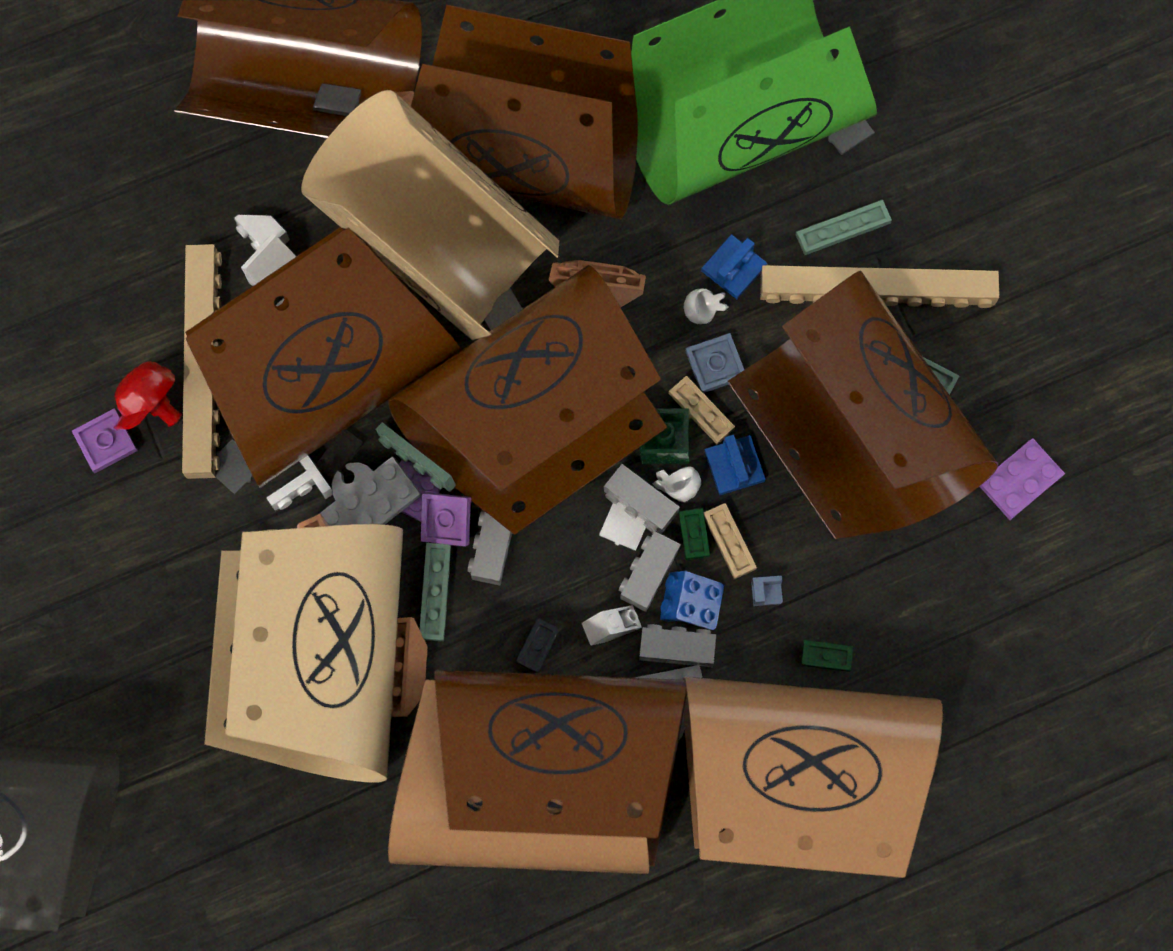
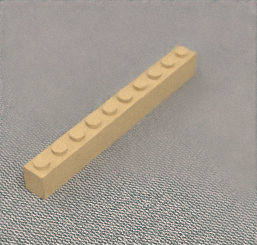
M214 244L186 245L182 473L187 479L216 478L215 470H219L220 467L219 456H216V447L220 446L219 433H216V424H220V412L216 410V401L185 339L187 337L185 333L187 330L221 308V298L218 297V289H221L222 282L221 275H218V266L222 265V257ZM217 339L211 343L213 346H220V342H217Z
M763 265L761 270L760 300H766L768 303H778L780 300L790 301L793 304H800L804 301H813L814 303L842 281L860 270L886 306L907 303L908 306L931 304L933 307H942L945 304H954L955 307L960 308L969 305L989 308L995 305L999 299L998 271Z

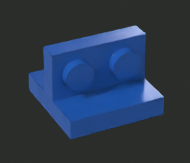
M731 234L702 267L701 271L735 299H738L760 275L762 265L767 266V262L753 252L755 243L749 238L742 243Z
M734 435L724 438L723 444L707 448L704 451L719 496L765 482L766 480L750 435L736 440Z

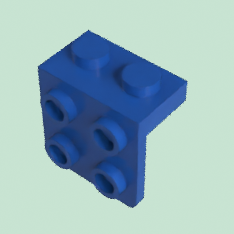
M687 571L669 573L665 583L666 591L664 601L661 604L660 620L666 622L683 621L701 628L714 630L717 626L724 590L723 584Z

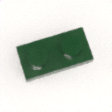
M703 508L679 511L685 560L710 557Z
M804 640L801 666L850 672L853 646Z

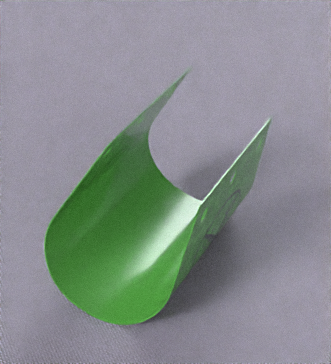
M716 0L638 33L633 38L631 55L638 112L636 160L653 193L661 202L667 205L877 114L875 99L850 27L823 37L817 21L813 0ZM726 9V13L722 17L714 18L716 12ZM661 37L659 43L653 46L649 45L653 38ZM831 49L839 50L836 59L833 58L830 52Z

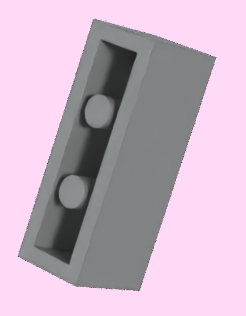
M621 464L604 486L605 496L614 504L620 502L626 507L624 511L634 519L637 516L645 521L643 525L653 533L657 531L662 534L679 513L680 507L623 464Z
M481 511L478 525L482 526L480 535H475L473 549H476L475 558H470L468 572H471L472 580L501 585L512 533L489 514Z
M655 531L652 537L647 535L641 547L644 550L640 558L636 556L630 567V570L633 571L630 578H624L619 588V591L622 592L621 600L647 612L680 549L679 543Z
M649 624L647 628L642 627L639 660L713 667L716 634H711V631L706 629L686 632V628L672 627V630H664L660 625Z

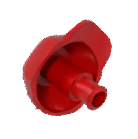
M148 361L132 369L122 379L115 391L117 408L122 414L113 427L116 431L134 428L140 424L148 413L154 417L159 416L168 427L178 423L181 418V412H178L170 404V399L166 396V393L175 382V375L171 370L156 362Z

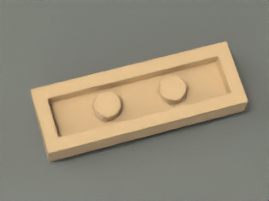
M687 376L669 391V395L716 444L720 443L735 429V426Z
M726 503L704 512V518L733 578L736 579L756 570L757 567Z

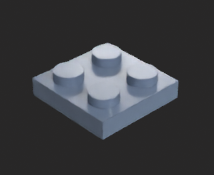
M730 333L688 347L685 350L702 393L729 385L727 381L744 370Z

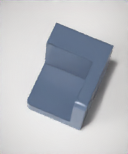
M782 576L752 579L753 606L782 604Z

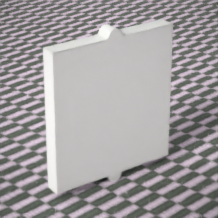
M620 502L617 504L613 503L599 536L615 542L617 546L621 544L636 551L646 528L643 525L645 521L638 516L634 519L624 511L626 507Z

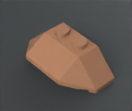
M582 260L552 264L549 281L555 287L587 265L592 266L603 278L620 308L641 296L644 291L646 276L638 274L625 266Z
M412 617L397 618L391 717H407L421 700L425 684L427 644Z

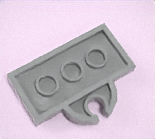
M394 457L388 459L374 471L369 466L361 463H349L345 466L347 470L354 473L355 478L353 482L346 484L344 475L337 471L332 481V494L335 502L320 514L329 526L355 524L385 525L421 497L422 494Z

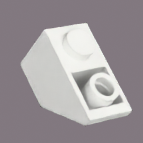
M237 215L235 217L238 225L236 227L237 231L242 237L246 238L248 236L253 241L251 245L256 251L272 233L284 244L289 241L286 231L271 216Z
M633 605L602 611L582 622L590 645L608 642L642 628Z

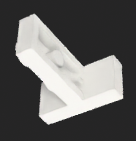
M309 456L300 461L306 472L267 497L275 511L288 507L292 503V499L298 495L304 496L309 493L315 484L325 499L333 495L330 486Z

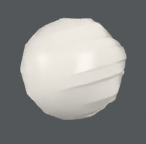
M707 289L691 291L684 302L685 315L696 324L709 323L717 310L725 311L728 309L726 304L719 302L726 294L718 293L713 295Z
M684 467L670 476L664 470L656 473L659 480L652 483L654 487L667 493L670 497L679 502H686L697 494L701 486V478L693 467Z

